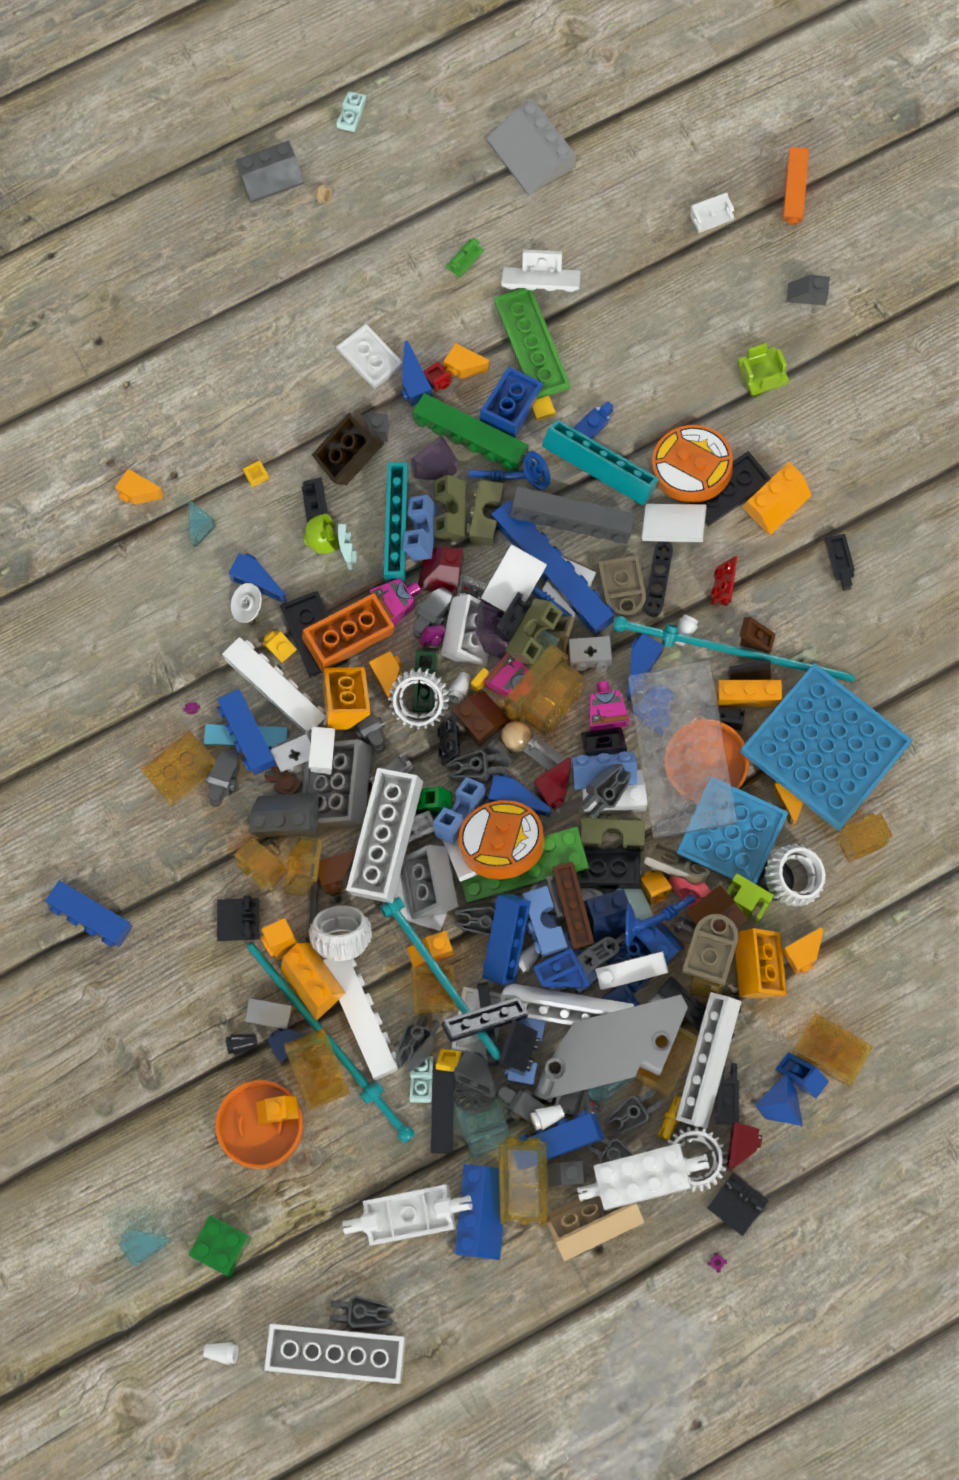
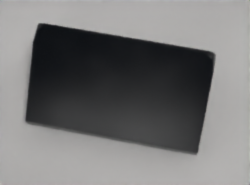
M770 660L730 666L728 678L729 680H771Z

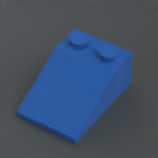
M508 366L480 410V421L516 438L543 387V383Z

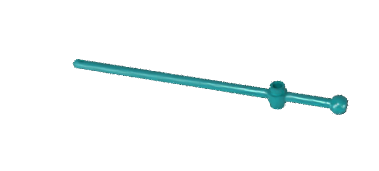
M623 616L615 617L613 629L618 632L626 629L660 637L663 639L662 644L666 647H674V643L678 641L759 661L769 659L772 664L806 672L812 666V664L679 634L677 632L678 626L673 624H666V628L662 630L628 622ZM820 667L833 678L852 682L855 679L853 674Z
M398 896L393 900V903L384 902V905L380 906L384 917L394 916L461 1013L471 1012L400 910L405 908L402 899ZM487 1033L477 1034L495 1060H499L501 1053Z
M249 943L247 948L253 957L362 1087L363 1092L359 1094L361 1099L366 1104H369L371 1101L374 1102L398 1131V1139L403 1143L409 1142L415 1136L414 1130L409 1126H404L380 1097V1094L384 1091L382 1086L377 1081L370 1084L322 1025L313 1018L307 1007L253 943Z

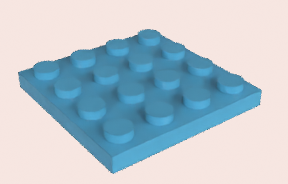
M711 776L676 854L732 880L737 873L756 884L788 812Z

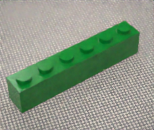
M425 393L412 412L413 421L418 426L427 427L436 435H443L454 444H461L470 452L479 453L488 461H495L501 464L506 470L518 471L523 463L524 456L528 453V444Z

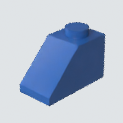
M789 1052L775 1068L782 1076L786 1074L791 1082L801 1091L814 1098H817L829 1083L817 1067Z

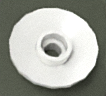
M245 583L234 592L231 600V613L238 622L248 623L258 615L262 603L261 592L258 587L251 583Z

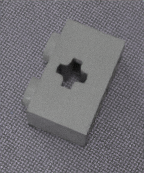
M610 636L569 639L570 669L583 671L591 667L606 669L608 666H611ZM588 652H592L593 657H589Z
M311 729L279 742L270 749L281 772L285 770L291 772L299 768V764L303 762L309 764Z

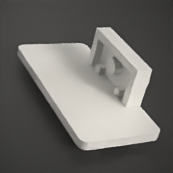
M523 250V268L505 267L503 269L501 286L507 289L525 288L527 290H535L538 288L547 291L561 289L573 292L580 289L581 271L562 270V251Z

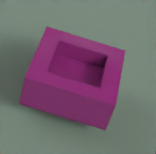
M443 625L425 627L419 643L422 647L440 645L446 629Z

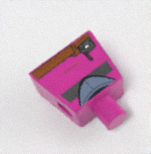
M396 579L371 589L370 595L375 593L395 626L415 609L416 605L413 597L421 593V589L416 582L405 587L401 579Z
M508 653L484 679L489 690L512 701H517L521 695L530 700L536 693V689L530 685L533 681L530 671Z
M607 681L597 683L598 693L590 694V731L628 727L629 716L620 691H610L609 682Z

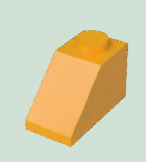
M457 343L454 344L443 361L445 371H449L452 377L456 376L460 379L487 373L490 370L488 359Z
M127 469L115 486L118 493L117 497L125 503L129 501L136 505L159 500L164 497L159 486L130 469Z
M391 651L369 662L370 669L387 699L393 695L389 691L391 688H395L392 684L394 681L398 682L397 678L399 675L401 676L400 667H402L398 656H393Z
M776 783L773 791L782 809L788 812L787 818L791 826L796 824L803 802L779 783Z
M650 870L642 875L640 885L650 906L670 897L672 888L660 870L656 872Z
M822 927L784 948L783 954L795 974L800 971L804 974L814 968L813 964L817 960L824 931Z
M446 931L421 940L435 961L454 956ZM414 945L407 948L413 969L427 965Z
M297 1096L268 1098L256 1103L258 1125L299 1118Z

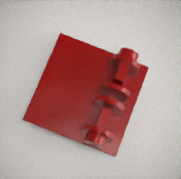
M734 556L716 567L714 571L715 582L711 590L712 605L720 601L721 605L728 606L732 601L738 556Z

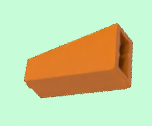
M790 147L786 159L782 221H787V224L797 225L798 222L802 223L809 148Z

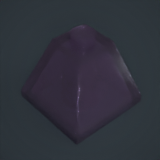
M442 436L438 437L411 459L412 474L415 479L436 480L446 475L454 476L459 469L457 458Z
M480 601L475 633L485 653L502 659L507 654L505 650L510 642L493 632L503 616L504 611Z

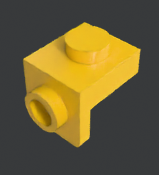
M277 630L275 632L270 631L264 637L265 641L262 643L280 663H283L297 650L284 634Z

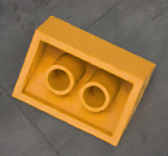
M789 461L742 508L770 536L812 494L804 476Z
M365 667L324 668L322 686L327 728H334L335 730L349 729L370 715Z
M755 928L738 932L735 956L739 997L765 998L787 996L781 933Z
M297 943L283 956L281 971L315 1020H318L346 993L310 943Z

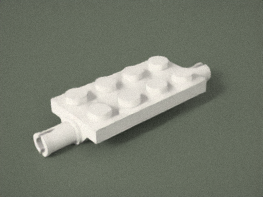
M678 1143L594 1165L597 1181L594 1184L577 1187V1191L580 1193L579 1199L583 1201L599 1196L604 1210H609L691 1189L689 1175H691V1172L710 1168L707 1162L708 1158L706 1154L690 1159L684 1158L681 1145Z
M447 1184L363 1201L364 1212L360 1218L343 1220L342 1226H351L343 1228L345 1235L363 1231L368 1235L369 1245L374 1246L455 1230L454 1213L472 1210V1204L463 1205V1203L472 1202L469 1195L451 1199L449 1185Z

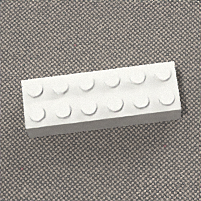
M377 768L346 891L350 894L393 903L423 781L418 775Z
M270 1324L264 1371L401 1384L406 1337Z

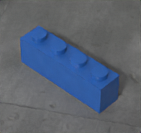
M240 689L218 698L220 706L216 708L221 718L226 717L228 724H225L230 736L234 734L237 739L233 743L238 753L243 752L246 759L242 761L247 771L252 770L255 776L276 766L277 764Z
M60 880L45 901L50 906L48 910L58 916L61 913L67 916L66 920L74 926H77L79 923L85 927L83 931L93 937L96 934L102 937L101 941L111 948L113 945L120 948L133 927L127 920Z
M513 894L498 895L495 903L494 918L491 923V933L487 944L482 978L499 985L515 983L531 903L530 900Z
M588 1111L576 1114V1119L572 1121L564 1119L556 1122V1127L538 1129L535 1131L536 1135L529 1137L526 1134L516 1138V1142L510 1145L519 1170L529 1169L605 1139L596 1114H588Z

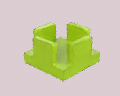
M767 343L749 348L747 356L737 360L751 396L789 383L786 374L787 363L781 349L776 350L775 347L768 349Z
M737 873L726 891L729 896L732 892L736 894L733 901L748 919L756 907L761 909L755 919L757 923L761 920L774 897L770 892Z

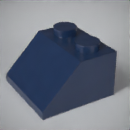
M624 889L584 901L594 944L605 937L616 939L622 933H626V909L629 901Z

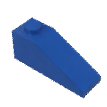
M407 340L404 342L403 389L401 394L405 401L408 400L412 407L419 402L424 393L431 397L433 396L431 386Z
M238 554L228 573L231 581L240 585L245 583L254 584L258 587L261 594L286 603L285 593L257 559L250 554Z
M642 633L640 638L636 637L630 647L632 648L627 696L629 701L633 699L664 649L663 644Z
M507 774L494 775L488 798L489 803L502 800L515 801L530 807L537 815L550 817L551 808L519 782L511 779L512 777Z

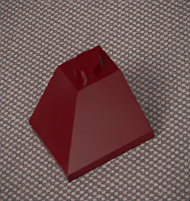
M445 546L433 548L432 558L422 560L418 581L420 589L433 592L443 587L452 592L453 595H457L464 561L463 549Z
M569 757L534 780V792L551 809L554 808L556 810L565 803L564 800H566L571 773V759Z
M736 1122L732 1125L726 1171L731 1172L757 1151V1148H761L762 1135H759L758 1128Z

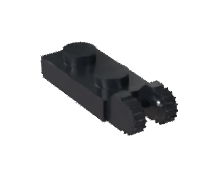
M732 1063L731 1066L732 1080L724 1079L725 1067L723 1068L716 1094V1124L733 1125L735 1122L739 1123L737 1063Z

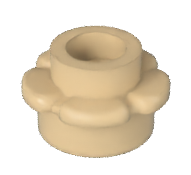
M320 185L315 191L316 199L319 203H328L332 196L331 188H328L327 185Z

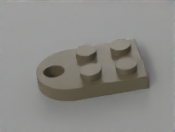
M638 555L599 561L598 567L605 603L612 607L616 616L629 618L637 615L643 609L646 600ZM628 602L632 604L633 608L630 611H625L621 606L623 603Z
M657 841L653 842L643 864L648 865L652 870L663 871L670 877H680L691 883L706 882L710 873L709 868L676 854L677 850Z
M711 914L698 922L682 969L683 973L725 985L738 942V930L732 920L724 915ZM715 921H722L725 924V930L722 932L715 931L713 923Z

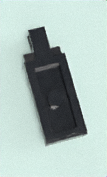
M840 534L825 537L824 541L833 575L836 581L840 580L843 591L850 590L853 585L851 578H854L855 568L846 535Z

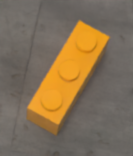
M781 680L718 681L717 706L777 707L782 701Z
M285 918L261 929L264 935L260 938L270 956L275 955L277 960L283 959V956L298 943Z

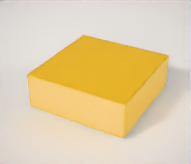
M550 396L536 399L532 410L537 421L556 415Z
M260 460L242 469L251 487L269 479Z
M483 668L472 680L471 689L474 692L479 693L485 686L484 679L489 675L488 670Z
M440 1049L436 1069L454 1072L462 1058V1051Z

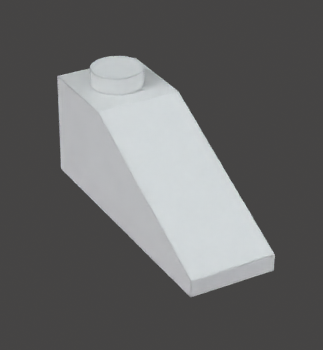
M663 951L603 965L595 969L601 990L668 973Z

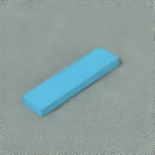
M205 725V746L235 747L233 742L237 741L234 734L230 736L225 725ZM258 726L268 748H272L275 744L288 739L287 727Z

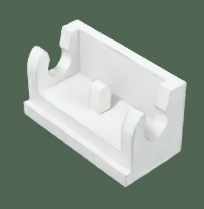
M726 192L692 205L690 217L698 233L734 220L732 213L734 208Z
M312 727L309 769H311V772L331 775L335 736L334 728Z

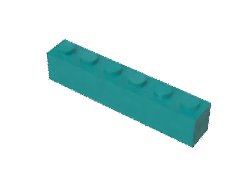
M558 419L547 430L542 447L551 453L558 455L568 463L575 465L585 473L592 475L641 505H644L652 497L659 480L658 477Z
M387 462L384 549L385 584L396 579H401L403 584H406L407 553L403 550V542L408 522L409 469L407 462Z

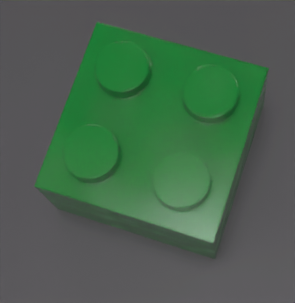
M209 1215L188 1256L225 1276L231 1277L252 1237Z

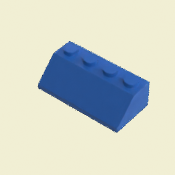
M464 1164L461 1197L467 1195L471 1197L472 1202L463 1203V1205L472 1204V1210L459 1212L456 1256L500 1260L509 1170Z

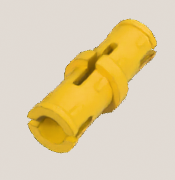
M674 1096L670 1109L664 1114L665 1119L657 1136L665 1141L666 1139L667 1141L671 1140L677 1124H680L676 1117L682 1097Z

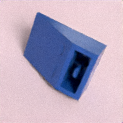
M660 922L646 929H640V932L637 931L630 946H626L625 942L619 948L618 953L606 963L611 964L663 951L666 965H668L686 947L663 922ZM653 977L627 983V986L635 994Z

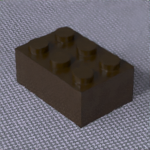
M349 412L314 451L312 456L334 484L348 485L385 443L361 414Z

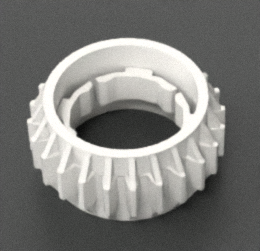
M412 668L410 674L405 671L403 673L404 677L399 675L397 678L398 682L394 681L392 684L395 688H391L389 691L393 694L388 698V700L393 701L389 707L394 708L392 714H397V720L402 719L403 725L408 723L410 728L415 725L417 729L423 725L426 729L429 723L434 726L435 720L440 721V715H445L444 709L449 707L445 702L450 700V697L445 695L449 693V690L444 689L446 683L440 682L442 677H435L436 672L430 674L429 669L422 672L421 668L415 672ZM419 680L420 683L427 684L433 689L437 699L435 707L427 714L422 713L420 717H418L417 713L407 710L402 698L405 688L412 683L416 684Z
M789 844L777 849L775 853L771 854V859L767 860L768 865L765 867L766 872L764 875L769 892L780 903L784 902L786 906L793 905V907L804 906L814 902V899L818 898L820 892L823 891L826 876L824 866L816 853L811 851V848L806 849L804 845ZM787 860H798L805 867L808 884L803 891H792L787 887L782 875V867Z
M329 907L318 913L312 924H310V945L320 956L328 960L345 961L353 959L362 954L368 943L371 942V923L368 921V917H365L360 910L354 907ZM338 931H350V933L344 935H330Z
M698 1126L695 1127L694 1131L687 1127L686 1133L680 1129L679 1137L676 1134L672 1136L674 1142L671 1140L667 1141L669 1146L683 1141L680 1144L683 1147L686 1142L691 1143L695 1141L706 1145L710 1151L714 1150L711 1153L713 1158L712 1168L704 1175V1178L709 1176L712 1171L714 1174L704 1181H699L704 1179L703 1176L698 1178L689 1177L692 1193H694L696 1188L702 1192L703 1186L709 1190L711 1188L710 1182L716 1185L717 1180L715 1178L722 1179L723 1176L719 1171H726V1168L722 1166V1164L728 1162V1160L722 1159L727 1154V1152L721 1151L724 1144L719 1145L717 1143L719 1137L714 1139L712 1137L713 1132L706 1134V1128L700 1132Z

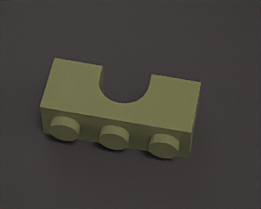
M450 475L434 480V499L440 501L446 510V513L434 517V537L451 543L465 537L466 481Z
M480 480L479 487H475L473 498L476 499V503L471 505L470 517L473 518L472 523H468L466 535H469L470 543L494 546L497 520L486 518L484 513L489 509L501 507L504 483Z
M534 599L505 651L517 662L534 665L543 649L536 641L538 635L543 630H553L563 612L551 601Z
M589 815L586 818H582L581 840L584 848H601L603 837L608 833H616L622 838V849L644 850L645 821H641L640 818L632 817L628 818V820H620L619 817L615 816L607 817V819H599L597 816L592 819Z

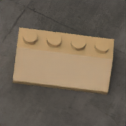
M599 1196L580 1201L578 1198L543 1215L564 1261L644 1223L637 1203L604 1210Z

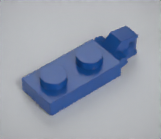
M607 401L601 408L595 407L574 429L593 439L608 424L610 420L609 415L614 411V406Z

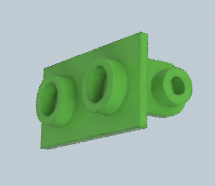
M469 239L445 268L461 278L484 252V249L478 246L480 243L478 239Z

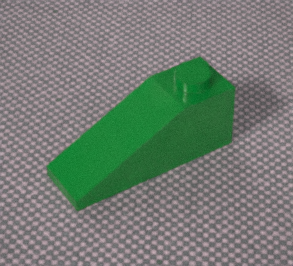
M440 786L422 788L415 814H421L429 810L431 815L439 814L444 807L451 810L452 792Z

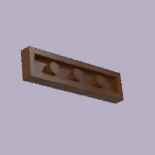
M574 862L552 866L573 950L594 945Z

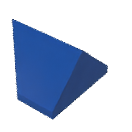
M785 1074L755 1106L765 1119L803 1126L797 1090Z

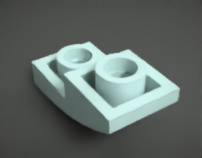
M348 91L343 102V110L337 121V128L351 132L356 131L364 109L366 95Z
M338 524V539L342 557L348 570H352L353 563L357 561V551H354L353 544L350 543L351 532H348L347 525Z
M641 888L624 889L636 918L642 921L653 916Z
M428 1056L418 1068L410 1073V1102L432 1103L433 1056Z

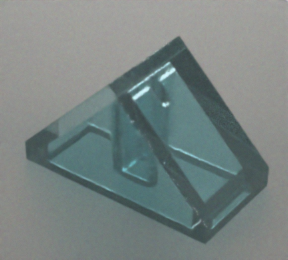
M189 502L190 541L193 547H196L216 527L214 519L194 502Z

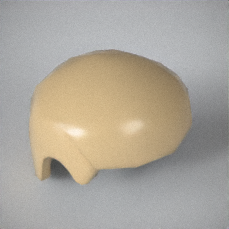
M520 721L507 723L500 733V741L508 751L516 753L521 752L532 739L529 727Z

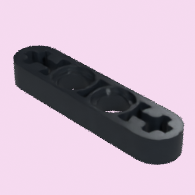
M660 541L654 549L645 600V612L651 617L659 616L663 610L673 547L670 542ZM662 547H665L667 551L665 552L664 560L660 559ZM663 565L666 571L663 574H659L655 571V567ZM653 584H660L663 590L656 593L651 587ZM653 598H657L656 607H659L655 611H652L650 607L652 606Z
M488 982L477 983L480 1009L490 1006ZM494 1029L485 1031L496 1046ZM486 1048L488 1067L498 1066L499 1060H495Z

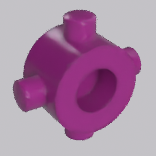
M195 702L187 703L185 708H183V712L196 714L201 707Z
M714 1253V1257L707 1264L715 1269L716 1273H720L724 1264H727V1260H723L721 1256H718V1253Z

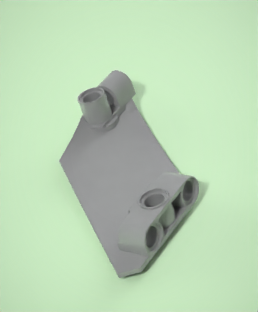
M682 995L574 1022L552 1057L545 1064L533 1094L552 1102L553 1097L633 1078L636 1076L639 1067L660 1075L688 1008ZM659 1035H664L667 1038L668 1042L664 1048H659L655 1044V1039ZM553 1061L561 1065V1071L557 1074L549 1071V1064Z

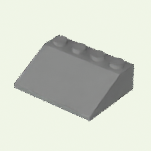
M534 100L517 108L486 138V141L527 195L576 167V154Z
M359 739L334 742L331 775L311 772L309 764L305 762L302 794L319 793L318 826L342 828L363 826L366 814L372 746Z

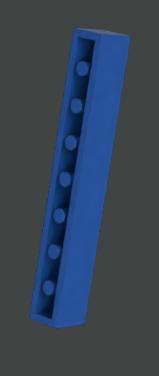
M507 501L491 514L492 520H497V528L512 545L547 564L541 577L545 582L549 579L553 583L555 591L561 592L567 599L568 606L575 612L579 620L594 636H597L614 622V610L609 604L605 605L600 600L601 596L595 589L591 590L584 576L578 575L574 571L573 564L562 558L560 550L549 543L545 533H540L536 529L535 523L509 517L512 501Z

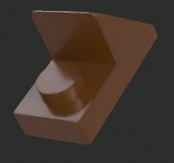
M744 617L739 635L742 637L740 645L771 653L776 634L752 617Z

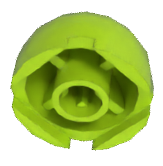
M325 513L313 517L305 527L304 543L317 554H332L340 548L338 534H334L333 528L336 527L335 523L328 514Z

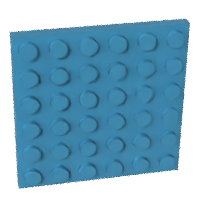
M814 663L739 752L831 826L840 831L913 740Z

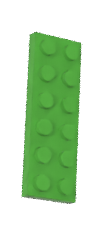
M521 288L494 297L495 306L522 373L543 383L537 399L570 389L569 380L533 291Z
M578 827L544 836L545 846L540 859L531 869L521 875L508 879H491L476 875L461 881L467 903L471 904L544 882L546 877H554L552 866L574 862L576 872L588 869L589 865Z

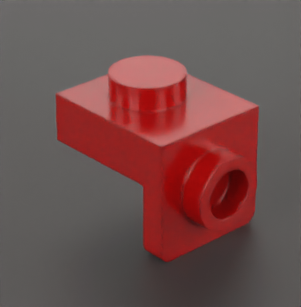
M439 361L423 371L435 393L440 389H446L452 383L450 372H446Z

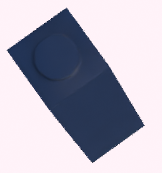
M278 1029L271 1034V1038L267 1039L281 1065L319 1045L316 1037L289 1029Z

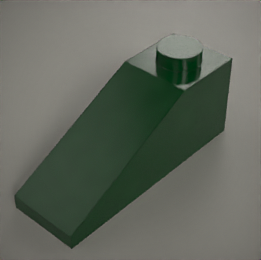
M418 647L415 655V672L419 668L422 669V672L429 669V673L436 672L435 677H437L439 648ZM420 680L416 684L414 683L412 712L428 713L434 708L435 692L427 684L420 683Z

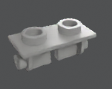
M536 734L522 750L547 770H550L566 759Z

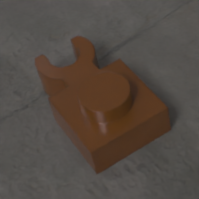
M275 766L271 767V770L275 772L274 777L264 775L267 782L276 783L273 788L281 795L296 794L303 786L301 781L287 771L281 775Z

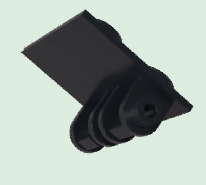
M453 713L437 729V736L440 738L438 756L441 758V765L460 756V744L457 743L459 742V726L456 725V713Z
M246 895L242 899L217 900V941L260 940L259 898H252V896Z
M733 1173L707 1209L743 1236L769 1200Z

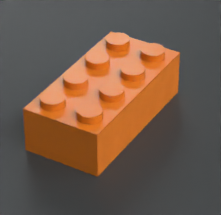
M375 593L303 629L302 639L323 672L324 668H331L392 636L395 626Z

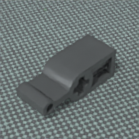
M622 933L616 939L605 937L580 954L577 959L586 972L590 973L617 954L619 947L626 942V933Z

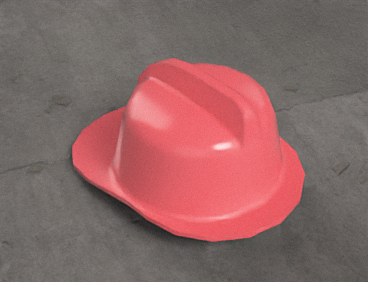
M676 876L668 879L671 890L679 898L684 899L690 894L694 895L696 901L690 904L689 908L711 892L704 882L691 883Z

